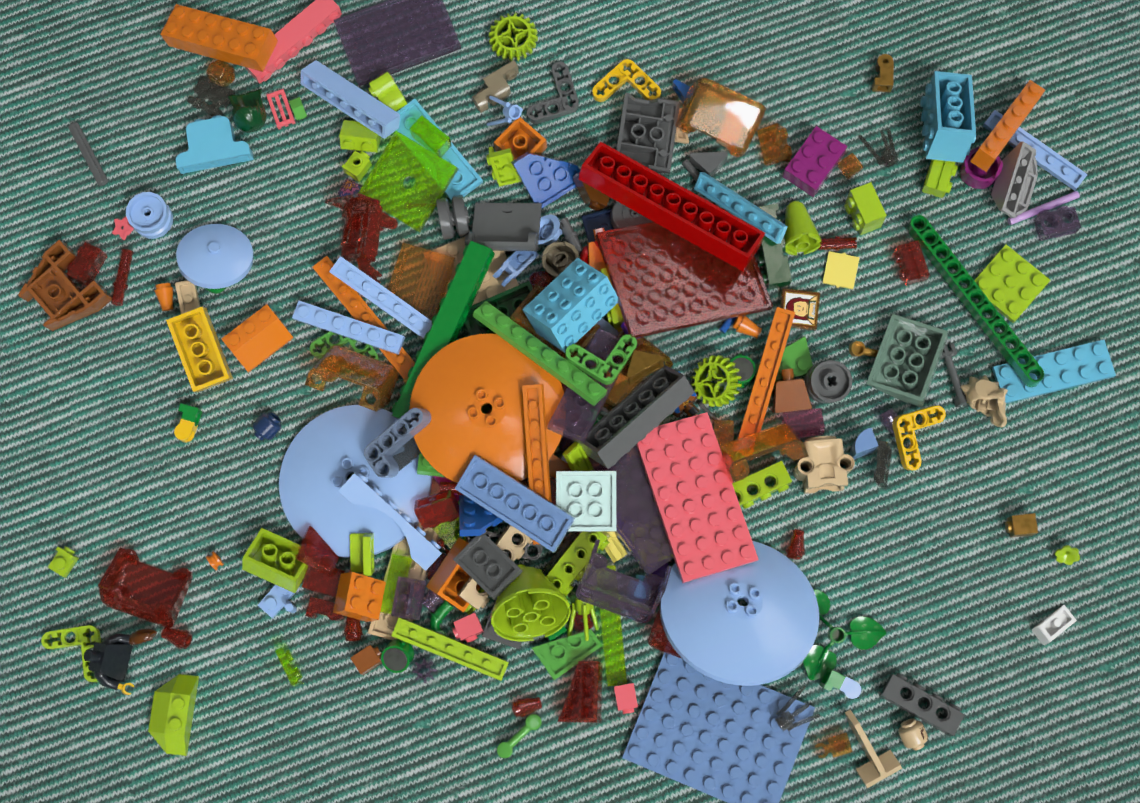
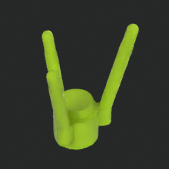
M590 597L575 598V603H572L567 637L572 635L576 611H578V615H583L585 640L588 641V614L591 613L595 630H599L594 604Z

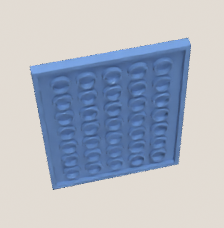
M667 646L622 758L727 803H779L815 707L762 685L742 686L714 680L695 670L673 648Z

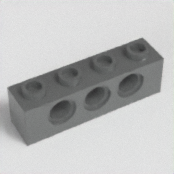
M897 673L896 675L892 674L889 676L879 695L881 698L949 736L955 735L965 714L960 712V707L952 703L950 705L942 702V697L934 693L929 695L924 692V687L916 683L912 685L906 682L907 678ZM902 688H906L909 691L907 699H903L900 695ZM920 698H924L927 701L925 709H921L918 706ZM938 708H942L945 712L943 719H939L936 716Z

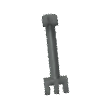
M952 342L949 343V351L945 344L940 360H945L957 396L954 400L955 407L958 408L961 405L966 406L968 403L961 389V383L952 359L953 356L957 355L955 345Z

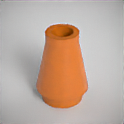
M171 283L155 285L156 290L154 291L162 311L173 310V287H171Z
M739 314L732 328L736 329V332L755 337L756 339L762 331V328L758 327L746 315L742 316Z

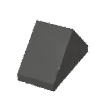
M728 152L690 153L689 161L699 172H705L712 177L727 162Z

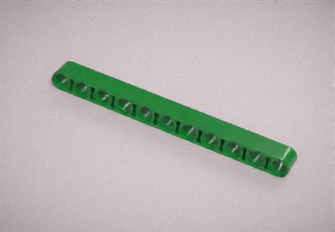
M922 215L914 216L908 227L910 236L1022 382L1028 387H1036L1044 377V371L929 221ZM914 224H919L922 228H915ZM929 238L933 243H927L925 239ZM941 253L945 258H939L936 254ZM947 268H953L956 273L949 272ZM959 283H965L967 288H962ZM970 298L978 299L979 303L972 302ZM982 313H988L990 318H985ZM994 328H1000L1002 333H996ZM1006 343H1011L1014 346V348H1008L1006 346ZM1017 358L1024 359L1026 364L1019 363ZM1029 373L1035 374L1037 376V380L1032 379L1029 376Z

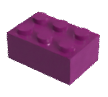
M816 126L785 168L783 178L814 197L844 156L848 146Z

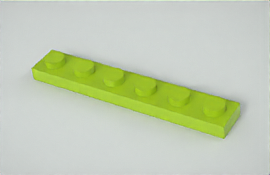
M401 617L398 618L391 635L502 681L509 664L506 660Z

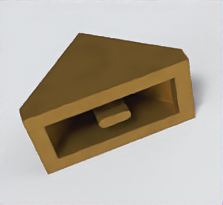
M634 350L627 373L628 383L632 385L664 367L662 356Z

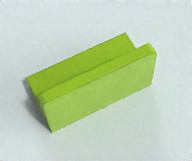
M374 533L350 534L351 572H363L365 576H372L375 572Z

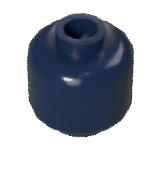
M270 411L268 413L263 412L253 423L254 435L260 440H272L282 428L281 419Z

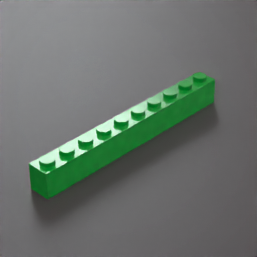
M470 241L469 246L467 245L464 248V257L461 263L459 262L456 266L454 279L450 280L447 287L448 292L440 301V310L438 314L434 315L430 332H427L424 337L425 343L422 349H419L417 352L416 363L408 372L409 378L407 383L402 386L400 390L401 396L398 402H395L393 405L392 416L396 419H400L410 410V400L415 382L427 362L442 348L457 340L494 258L495 253L491 248Z

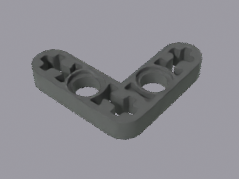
M556 62L552 66V76L559 97L530 106L527 110V118L531 123H541L572 114L578 110V97L568 66L564 62ZM557 68H561V70H563L564 78H560L559 72H557ZM566 83L570 85V89L562 91L560 86ZM568 96H570L571 102L573 103V107L567 105ZM551 105H556L558 107V111L555 113H550L548 111V107ZM542 108H545L546 115H543ZM533 111L538 113V117H534Z

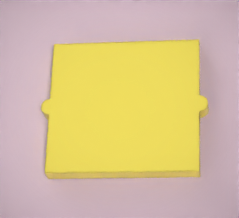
M829 251L822 283L836 286V288L853 289L860 257L846 255L845 252L840 254Z

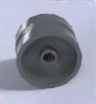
M463 195L453 196V208L451 209L447 198L436 199L443 239L446 240L454 237V226L457 227L460 237L468 235L470 232L468 223L470 222Z
M827 360L814 364L807 371L804 383L812 400L818 403L829 404L843 400L849 394L852 388V376L849 369L841 362Z

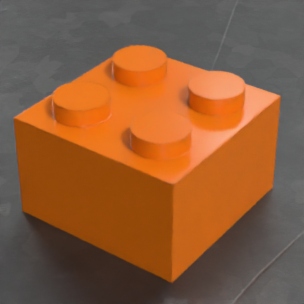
M520 117L494 141L495 151L511 148L515 160L527 152L541 155L547 148V140Z
M355 572L341 574L333 613L365 622L379 620L386 582Z

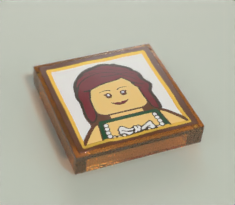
M783 288L780 308L795 312L791 328L816 331L820 293Z

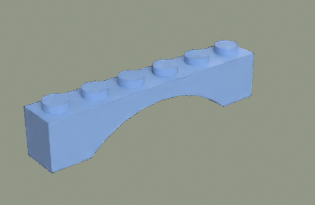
M354 473L338 491L352 504L373 507L392 518L406 537L411 558L426 571L442 554L439 551L441 547L433 539L429 542L424 537L426 533L420 527L415 529L410 525L412 520L404 513L402 515L398 514L395 511L398 507L390 500L385 502L381 498L383 494L375 486L371 489L366 484L368 480L361 473L358 475Z

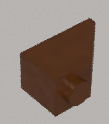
M580 172L573 176V181L585 204H588L593 210H601L607 207L609 196L578 180Z

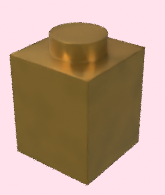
M1035 513L1013 515L1007 518L1008 521L1005 523L1006 531L1010 533V538L1032 536L1038 533Z

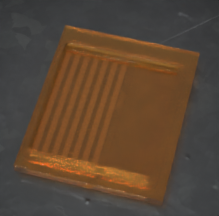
M403 242L387 290L432 321L434 315L438 314L440 310V301L445 295L454 268L455 258Z

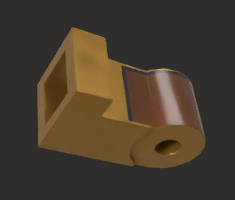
M882 54L878 57L875 65L878 78H875L872 84L873 92H891L894 84L893 58L889 54Z

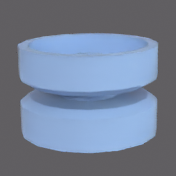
M152 192L137 194L129 201L126 207V217L129 224L142 237L148 239L162 237L170 230L173 224L172 211L158 194Z

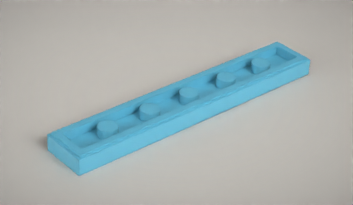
M700 172L694 190L732 215L765 232V236L776 244L781 243L788 226L705 172Z

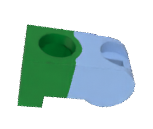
M829 667L819 684L830 692L835 687L851 699L857 698L861 694L860 684Z

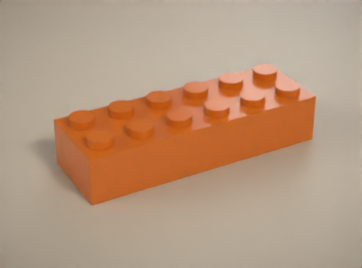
M178 4L175 5L160 34L170 47L261 72L264 71L278 43L277 38L269 28Z

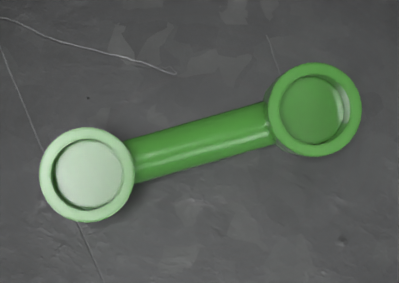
M537 714L529 715L526 718V724L508 742H502L498 745V755L501 758H509L513 754V747L529 731L537 730L541 727L542 720Z

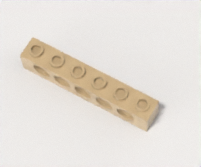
M509 524L495 544L501 550L506 549L509 552V558L514 562L515 559L519 560L525 552L523 548L527 543L531 544L533 539ZM516 533L521 537V542L518 545L512 542V536ZM470 577L457 595L479 610L480 607L484 608L489 602V594L486 591L482 593L477 592V583Z

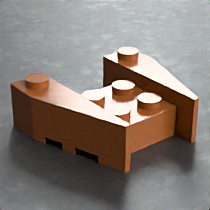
M60 239L45 251L41 257L43 259L40 264L34 268L30 280L27 284H24L18 294L20 298L28 302L33 297L50 316L43 326L52 331L100 311L113 300L104 287L96 281H92L82 291L79 290L64 272L79 258Z

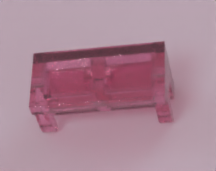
M821 408L783 412L782 423L785 439L823 435L825 426Z

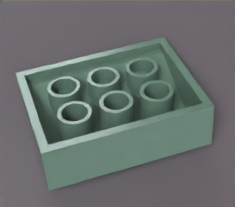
M892 314L866 384L903 402L922 408L947 342L948 331Z

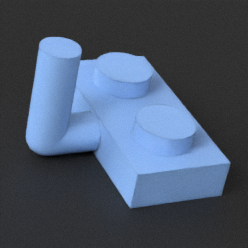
M274 585L258 604L271 618H274L283 607L290 613L297 611L296 606L289 601L295 593L277 585Z

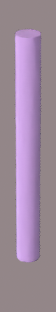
M1078 191L1072 192L1027 210L1015 218L1010 217L1008 218V223L1013 225L1075 200L1080 195Z

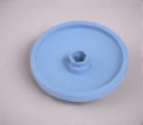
M224 224L203 225L187 233L180 241L176 252L177 265L181 274L194 285L208 289L225 288L238 283L248 274L253 264V249L246 235L234 227Z

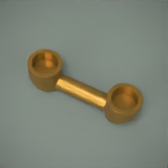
M854 341L849 345V353L853 357L862 355L876 357L879 351L865 348L864 343L861 341Z

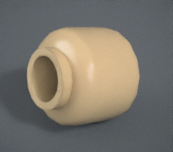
M908 719L901 723L898 732L903 745L906 748H913V750L922 749L925 746L924 743L928 740L923 723L916 721V719Z

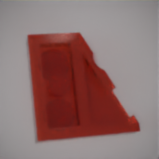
M309 526L295 559L330 576L339 557L314 528Z

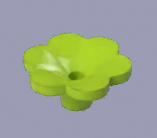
M1065 545L1055 551L1056 561L1059 563L1072 565L1080 560L1079 550L1071 548L1069 545Z

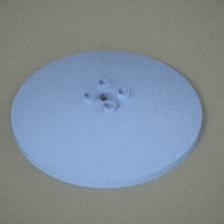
M348 405L332 409L319 415L302 428L287 449L279 477L281 504L293 529L301 538L318 550L334 556L350 558V534L374 533V555L394 547L405 538L398 524L384 512L373 507L352 504L338 491L345 484L350 473H356V475L361 473L368 480L366 484L371 489L375 486L383 494L381 498L385 502L390 500L398 507L395 510L398 514L402 515L404 513L412 520L410 525L414 528L422 518L430 499L432 476L417 474L419 454L422 453L414 437L392 455L399 466V472L393 478L378 477L364 456L365 448L398 420L392 416V412L369 405ZM406 425L403 427L404 434L407 430ZM390 437V439H389V445L392 444V438H391V437ZM377 449L375 450V457L378 455ZM388 465L385 467L386 473L388 472Z
M755 541L752 542L759 559L758 561L686 583H682L675 563L666 576L660 596L662 626L674 650L687 664L698 672L727 684L742 686L761 685L788 675L809 654L819 628L817 599L804 573L779 551ZM737 600H745L747 606H740Z

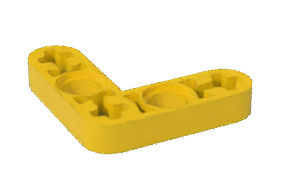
M629 59L621 61L592 90L593 98L597 102H604L622 85L628 82L646 100L650 101L661 97L660 87ZM624 66H630V71H624ZM617 77L619 82L613 85L609 82V79ZM642 77L645 79V83L637 85L635 79ZM597 90H604V95H597ZM650 91H656V96H649Z
M929 406L899 415L893 419L892 427L901 464L904 469L917 470L921 466V456L914 430L942 422L946 416L943 407ZM935 411L938 412V415H936V417L928 416L934 414ZM917 414H920L923 418L920 425L915 421ZM904 421L905 425H903V427H900V423ZM905 438L910 439L911 444L909 448H905L903 445ZM911 459H914L912 465H909V461H911Z

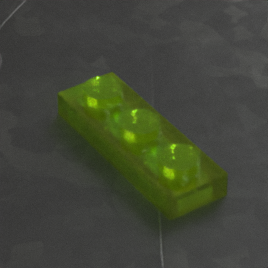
M392 554L381 613L400 616L412 564L411 557Z

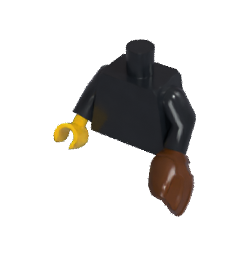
M139 629L131 635L116 633L104 638L102 642H96L93 650L87 649L84 653V660L90 662L88 669L94 672V677L102 686L116 691L120 689L124 695H130L131 693L125 691V686L134 687L132 683L121 684L120 681L124 682L133 645L151 641L156 636L157 631Z

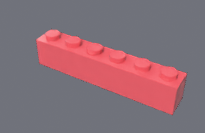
M315 0L274 34L278 43L263 72L247 67L245 69L259 84L267 81L272 73L277 69H281L285 62L297 56L304 46L310 45L317 35L323 34L329 25L340 19L342 15L340 7L333 0Z

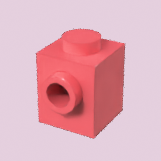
M476 613L453 622L455 625L452 628L456 639L460 638L462 642L470 643L478 639L477 635L484 632Z

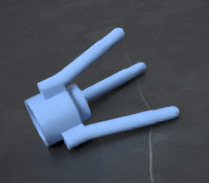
M493 96L489 97L491 100L504 106L503 114L505 118L488 122L487 126L506 122L511 123L512 119L520 118L523 111L520 106L510 104Z

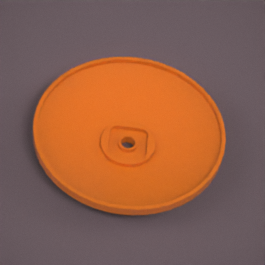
M477 334L456 340L442 348L427 362L415 382L410 400V409L422 408L428 410L431 414L430 423L414 436L416 444L422 455L435 470L457 484L474 455H478L515 480L522 482L528 479L522 386L543 384L548 460H550L561 441L566 423V401L561 382L497 334ZM490 404L493 408L492 412L489 414L482 413V406Z

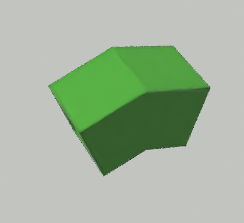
M300 97L289 101L297 121L308 117Z

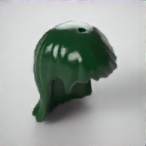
M262 88L241 95L228 96L233 106V121L235 126L241 131L247 133L258 131L266 122V111L261 99Z

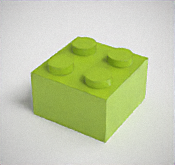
M872 182L850 190L844 206L847 214L852 216V225L855 231H858L861 236L881 228L887 215Z

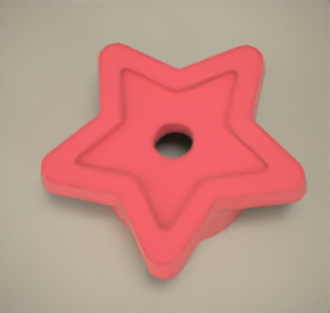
M126 216L122 220L114 219L116 227L112 234L120 235L125 240L126 236L130 235L134 228L129 224Z

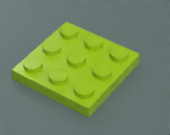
M1005 245L974 281L997 311L1014 323L1051 280L1008 245Z

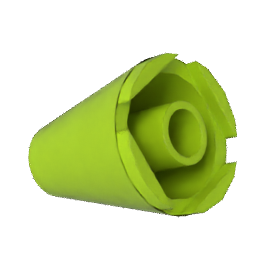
M799 201L790 202L785 212V225L788 226L784 234L785 252L790 255H797V252H803L804 255L814 252L821 246V237L805 205Z

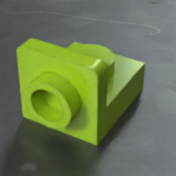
M57 546L55 550L58 552L48 568L66 578L79 558L74 556L75 551L69 547L61 548Z

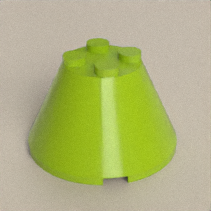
M519 564L517 566L523 572L497 598L491 613V624L494 631L507 640L518 642L534 641L533 637L544 634L546 638L559 631L567 623L571 614L570 604L566 597L542 573L541 569Z

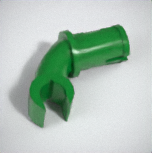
M445 600L433 613H430V628L432 631L446 636V633L441 630L440 623H443L442 620L453 607Z

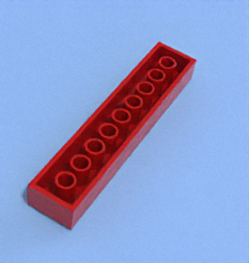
M601 141L582 164L578 180L741 271L745 270L759 249L766 234Z

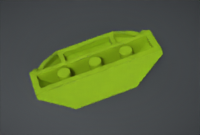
M178 674L154 691L148 732L166 754L187 756L199 676Z

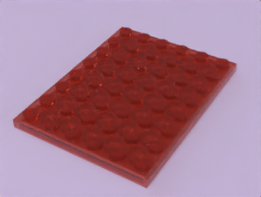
M655 222L596 233L595 237L612 287L618 296V304L631 338H639L771 310L773 307L755 256H753L745 270L741 271Z

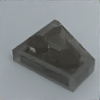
M878 441L877 469L874 471V480L879 487H887L892 449L887 441Z

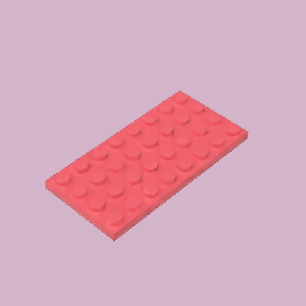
M707 412L657 426L643 440L636 444L682 583L759 560Z

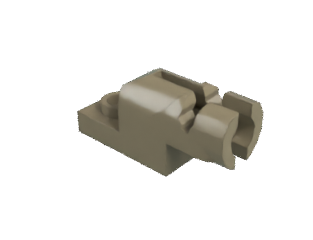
M514 60L483 78L485 89L482 88L472 96V100L480 113L489 109L488 103L492 104V106L497 104V102L489 98L490 96L503 100L511 94L510 86L506 81L514 79L519 73L518 65Z

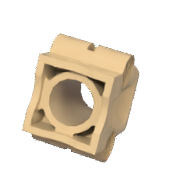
M818 436L806 439L800 447L801 459L793 470L794 477L799 481H803L804 494L815 493L819 490L843 491L844 487L848 486L847 475L853 469L855 462L852 456L844 454L842 439H836L835 436ZM840 464L845 465L846 469H843ZM801 467H805L808 472L802 471Z

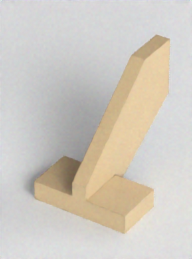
M848 710L845 712L849 726L869 759V762L856 769L865 786L869 788L901 770V764L891 750L877 756L852 711Z

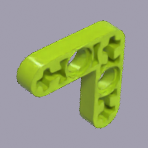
M87 625L46 632L42 636L41 643L43 647L50 650L81 645L84 677L89 682H98L96 678L94 679L93 676H90L92 672L88 669V663L90 662L84 660L85 651L94 647V645L86 646V643H90V638L86 637L89 630L94 632V635L91 636V642H101L100 631L97 627ZM70 632H73L76 636L75 641L72 643L66 641V636ZM51 636L52 638H61V641L52 642V646L47 643Z

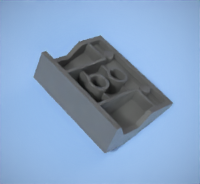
M625 93L616 150L657 173H670L680 102L661 98L649 101L637 99L631 94Z

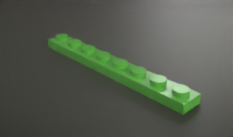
M487 301L473 312L474 318L593 406L606 395L607 389Z

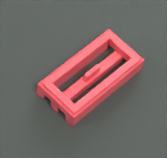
M284 89L267 94L266 96L277 128L287 127L291 123L292 125L296 124ZM278 95H282L288 115L290 117V119L288 120L286 119ZM272 97H275L279 111L283 119L282 122L279 121L277 112L272 101Z

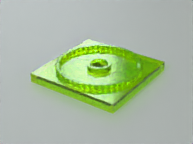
M396 131L358 192V195L416 231L421 232L437 205L436 199H441L457 173L458 168ZM408 176L415 178V184L410 189H406L403 185L404 179Z

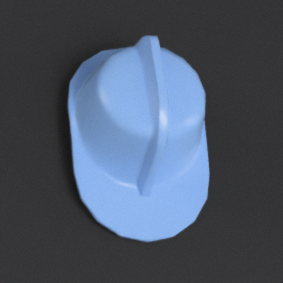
M551 214L541 217L538 245H550L556 242L559 236L562 235L559 219Z

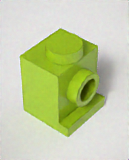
M354 151L347 162L341 167L345 174L360 182L372 164L368 154L363 151L360 153Z

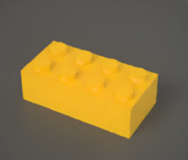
M199 307L166 320L193 392H200L233 379L207 308Z

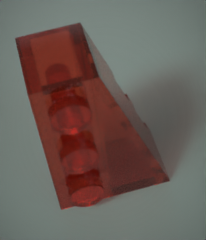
M599 661L578 662L569 693L557 722L601 723L603 663Z

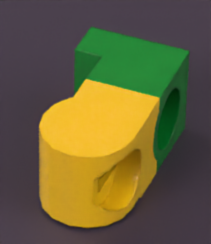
M180 403L178 411L182 413L180 423L174 429V434L177 439L187 443L193 440L202 411L199 408Z

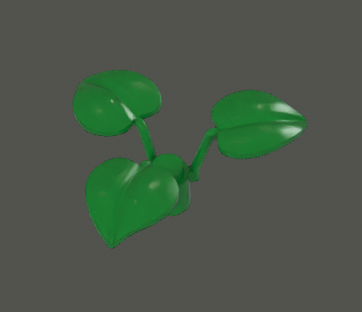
M813 589L818 603L819 619L829 628L828 638L830 640V643L825 648L820 645H813L803 661L808 678L810 680H818L823 678L828 667L834 669L836 666V655L828 651L834 643H842L846 636L851 635V642L856 648L867 650L875 646L886 635V631L878 622L864 616L851 620V631L845 632L840 627H833L822 617L830 609L828 596L820 590Z

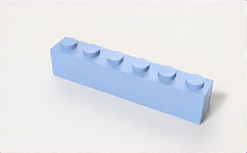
M317 60L301 70L300 84L377 135L385 139L399 129V113Z

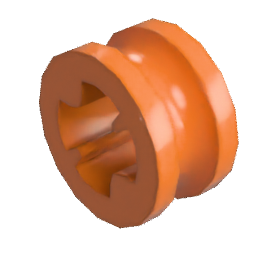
M215 551L212 552L211 556H206L207 561L215 570H218V566L224 565Z

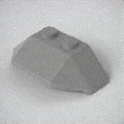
M1024 141L1020 142L1002 160V171L995 180L991 193L998 209L1011 218L1017 217L1028 209L1038 177L1035 158L1036 150Z

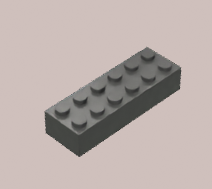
M664 365V367L655 371L581 436L578 442L588 457L609 469L621 457L630 452L648 433L659 426L676 408L687 401L694 393V390L685 375Z

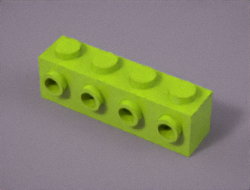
M581 532L546 577L567 597L573 590L571 585L574 581H580L586 572L583 570L586 566H591L596 561L598 551H603L608 546L610 535L607 532Z

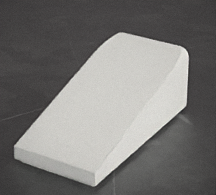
M1062 605L1036 625L1032 632L1043 645H1046L1077 620L1067 607Z

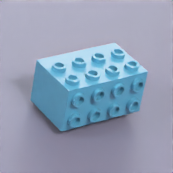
M934 71L930 84L927 83L925 96L921 97L920 106L923 107L921 121L924 122L922 136H925L923 151L926 153V159L963 163L966 155L970 153L971 144L976 140L972 75Z
M577 257L522 310L536 333L565 353L568 346L575 344L620 300L608 277Z

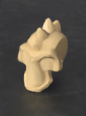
M985 375L980 380L971 376L969 384L961 385V389L966 395L967 403L972 409L980 411L987 417H991V423L1001 428L1007 424L1005 395L1008 390L1000 388L999 382H991Z

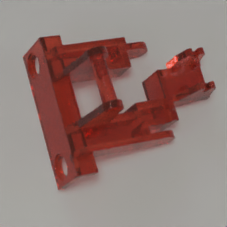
M360 193L326 199V204L343 209L342 217L345 218L341 240V257L348 262L352 260L357 261V268L380 284L377 277H382V274L370 266V263L376 261L375 257L378 253L380 231H383L385 228L395 229L398 226L397 220L382 212L383 208L380 206L379 200Z

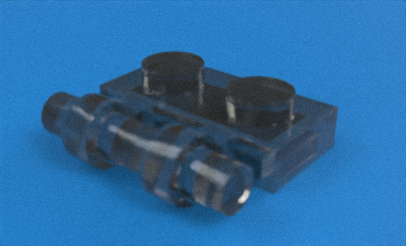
M202 75L193 90L198 97L189 96L187 102L196 109L206 111L210 116H222L223 112L218 108L222 106L227 109L231 102L228 96L235 95V92L223 85L220 86L217 82H212L213 80ZM207 99L213 103L209 105L204 103V101Z

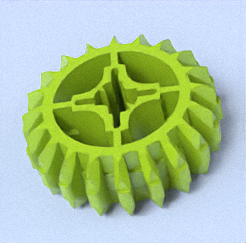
M516 12L513 16L507 13L506 18L501 15L500 21L495 20L494 25L490 27L492 32H489V38H491L489 44L492 45V51H496L498 57L502 55L504 60L509 57L511 62L513 58L519 61L520 56L526 59V53L532 54V48H536L535 42L538 41V36H536L538 32L537 29H534L535 24L533 22L530 23L529 17L524 19L523 14L517 17ZM506 28H508V30H507L506 32H504V33H502V35H500L503 30H505ZM511 32H513V36H515V42L513 38H511ZM525 41L524 44L518 47L521 42Z
M711 355L709 358H703V362L697 363L699 368L693 369L696 375L691 376V378L695 379V382L691 385L696 387L694 391L696 394L699 393L697 399H703V404H709L710 407H722L723 404L728 405L730 401L735 399L734 394L740 393L736 389L742 386L738 383V380L742 377L737 376L740 370L738 368L734 369L736 363L730 362L729 358H724L722 355L717 357ZM720 368L723 369V371L725 372L726 376H724V375L722 374V370H721ZM715 379H722L721 381H717V383H711V381H715Z

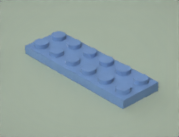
M474 455L455 487L457 491L553 553L556 552L575 520V517L478 455Z

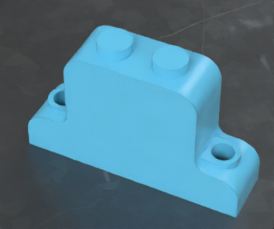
M216 115L211 119H196L187 125L186 134L189 149L177 155L176 166L180 173L184 174L254 160L252 150L245 141H236L234 128L229 119Z

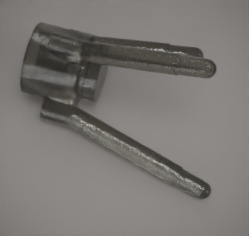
M887 128L889 144L884 131H880L886 150L880 153L881 157L863 136L859 135V139L877 159L879 166L883 164L887 168L899 162L890 128Z
M802 685L784 707L776 712L778 716L774 719L783 732L785 730L790 731L797 726L820 717V714H816L793 723L795 721L794 717L809 707L808 703L792 714L789 711L785 713L806 688L805 685Z

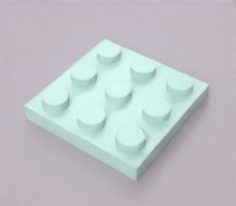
M556 471V506L575 517L568 532H617L616 471Z

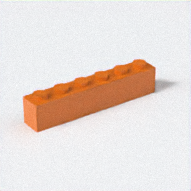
M1029 80L980 146L971 163L985 172L988 171L1045 92L1044 88Z

